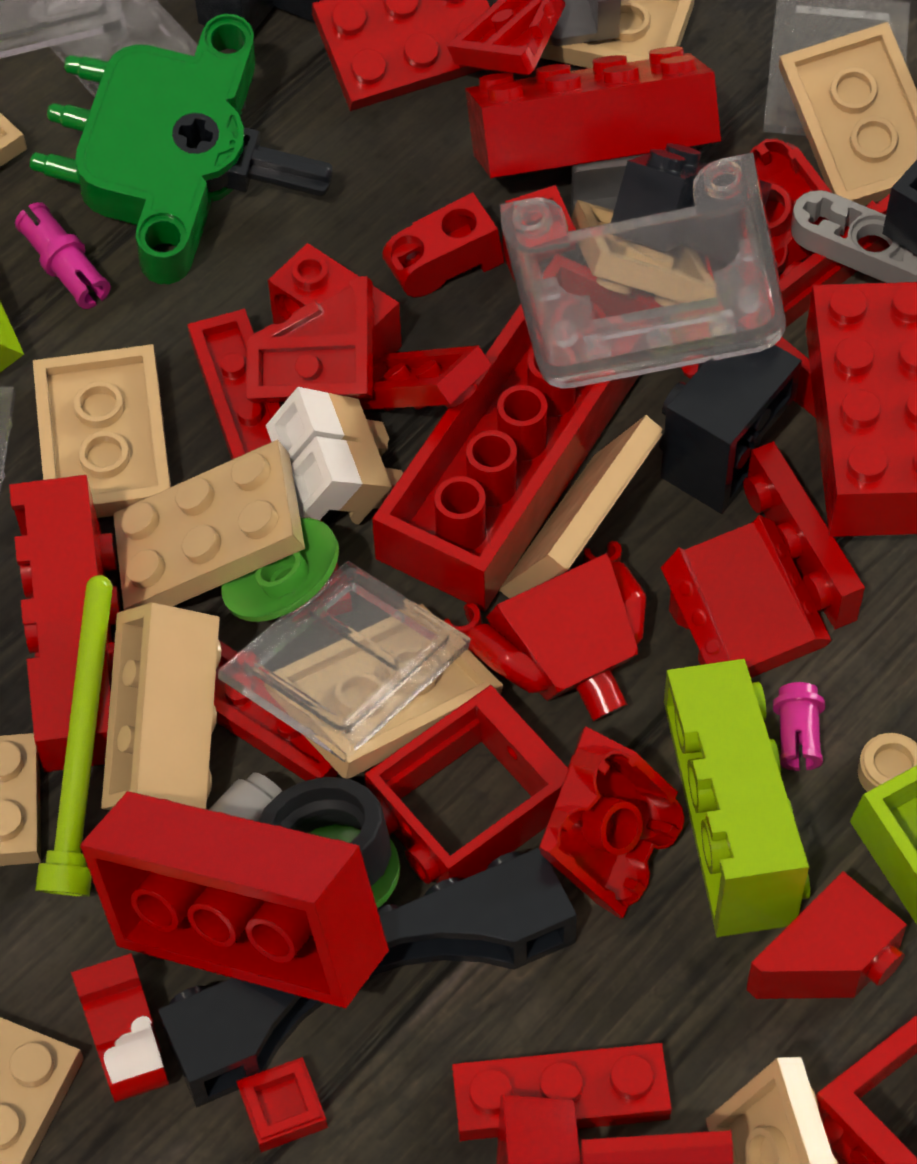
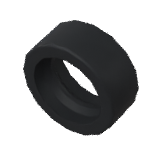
M322 777L302 781L280 792L263 809L258 822L283 826L287 829L304 833L330 825L353 826L361 830L351 844H356L360 847L371 887L384 874L392 855L390 836L380 802L368 787L351 779Z

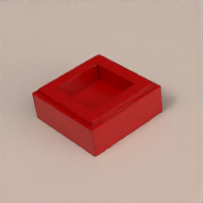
M303 1057L236 1081L261 1153L328 1128L325 1114Z

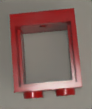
M489 685L366 772L365 781L366 787L371 790L381 804L389 835L394 833L407 848L405 855L410 866L422 881L430 884L434 880L438 883L448 878L463 880L486 870L493 860L506 853L515 851L546 828L565 781L568 767L496 689ZM482 742L531 797L450 856L401 799Z

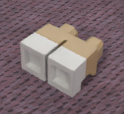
M297 387L265 425L271 442L278 439L290 454L300 518H312L320 521L329 510L347 511L351 521L359 525L373 508H380L403 475L402 470L384 467L381 456L388 449L389 436L383 422L366 419L359 399Z

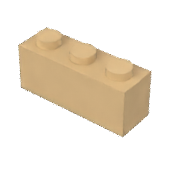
M153 602L117 613L101 809L111 810L127 791L206 809V802L212 788V775L209 769L211 734L214 731L217 720L214 690L216 669L221 659V644L218 639L219 616Z

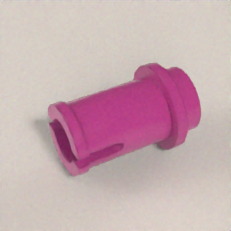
M794 682L783 685L779 688V696L773 700V711L780 716V765L788 770L800 771V745H802L803 758H806V770L818 768L823 763L820 745L819 714L825 710V700L822 696L818 695V688L813 684Z

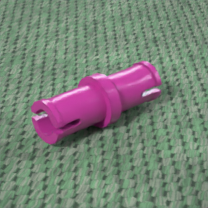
M36 202L28 205L33 214L38 218L37 222L39 225H36L23 209L16 217V229L25 236L40 255V265L50 276L59 278L75 298L79 307L82 309L95 307L97 304L88 294L89 290L86 286H90L98 298L103 301L110 292V283L106 278L102 277L84 255L86 250L81 240L74 234H67L44 203Z

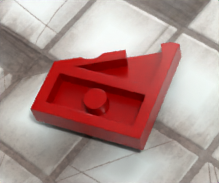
M498 0L446 45L454 64L481 68L483 70L529 75L536 68L566 6L565 1Z
M358 276L348 282L350 287L319 304L313 301L293 312L286 322L271 324L247 337L246 399L252 403L285 402L297 387L356 399L373 398V282L369 277Z

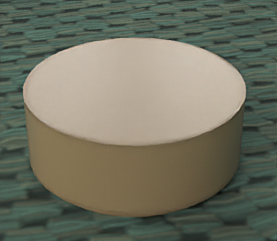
M884 733L869 740L862 749L858 764V778L863 788L868 792L916 766L917 743L911 738L898 733Z

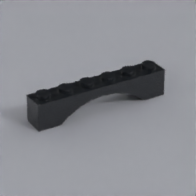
M539 847L524 854L519 851L509 852L493 860L486 870L466 879L448 878L436 883L426 891L423 897L400 907L395 904L379 907L377 910L389 951L370 976L404 965L442 960L482 962L515 970L575 944L577 914L550 862L541 855ZM231 978L209 988L206 986L188 988L177 994L170 1001L169 1005L158 1009L165 1036L197 1108L237 1091L236 1081L267 1070L277 1051L305 1018L323 1005L324 1002Z

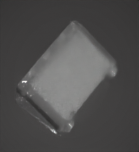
M753 152L722 158L702 168L694 179L693 196L695 206L568 232V224L562 207L553 200L540 197L500 204L502 231L534 356L542 378L558 388H575L704 363L706 361L756 353L771 348L781 339L785 332L786 317L774 245Z

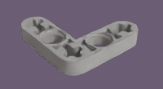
M823 190L805 193L795 202L791 221V233L797 244L803 248L885 283L917 282V254L882 234L885 214ZM819 216L828 219L821 221L819 225L810 223L815 222ZM849 226L847 238L840 237V234L844 236L845 227ZM875 235L885 239L890 247L882 252H870L863 249L857 241L864 236Z

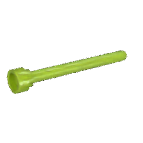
M102 575L93 576L86 584L54 850L47 851L46 863L38 864L35 891L78 897L90 896L92 876L89 868L86 867L87 863L84 855L81 853L80 844L83 841L113 589L111 581Z

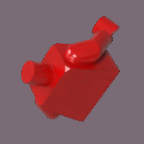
M610 541L607 544L606 554L595 557L589 547L585 548L582 565L497 604L486 616L490 625L483 623L480 609L474 603H467L463 606L469 624L456 626L448 618L444 619L443 623L469 651L491 670L528 693H540L544 699L550 701L576 688L594 722L627 705L611 671L623 666L638 655L637 645L643 639L647 597L628 567L621 563V544L617 541Z

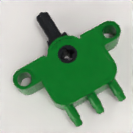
M235 14L218 15L207 22L194 56L140 44L120 49L112 55L109 61L88 56H67L64 63L66 73L78 75L80 79L100 83L91 110L69 104L64 106L56 103L48 107L47 118L49 121L59 123L65 128L83 132L77 147L76 159L52 153L46 155L35 152L32 154L29 167L33 171L44 173L47 177L79 184L83 200L92 211L105 217L137 224L136 243L139 265L142 273L150 281L157 284H172L180 281L188 274L212 202L223 199L233 190L246 193L250 179L317 196H324L329 190L333 174L332 165L327 162L260 146V131L243 126L240 115L255 70L254 33L251 25L244 18ZM225 49L237 50V52L231 54L221 53L220 51ZM162 243L176 246L168 252L152 250L156 245Z

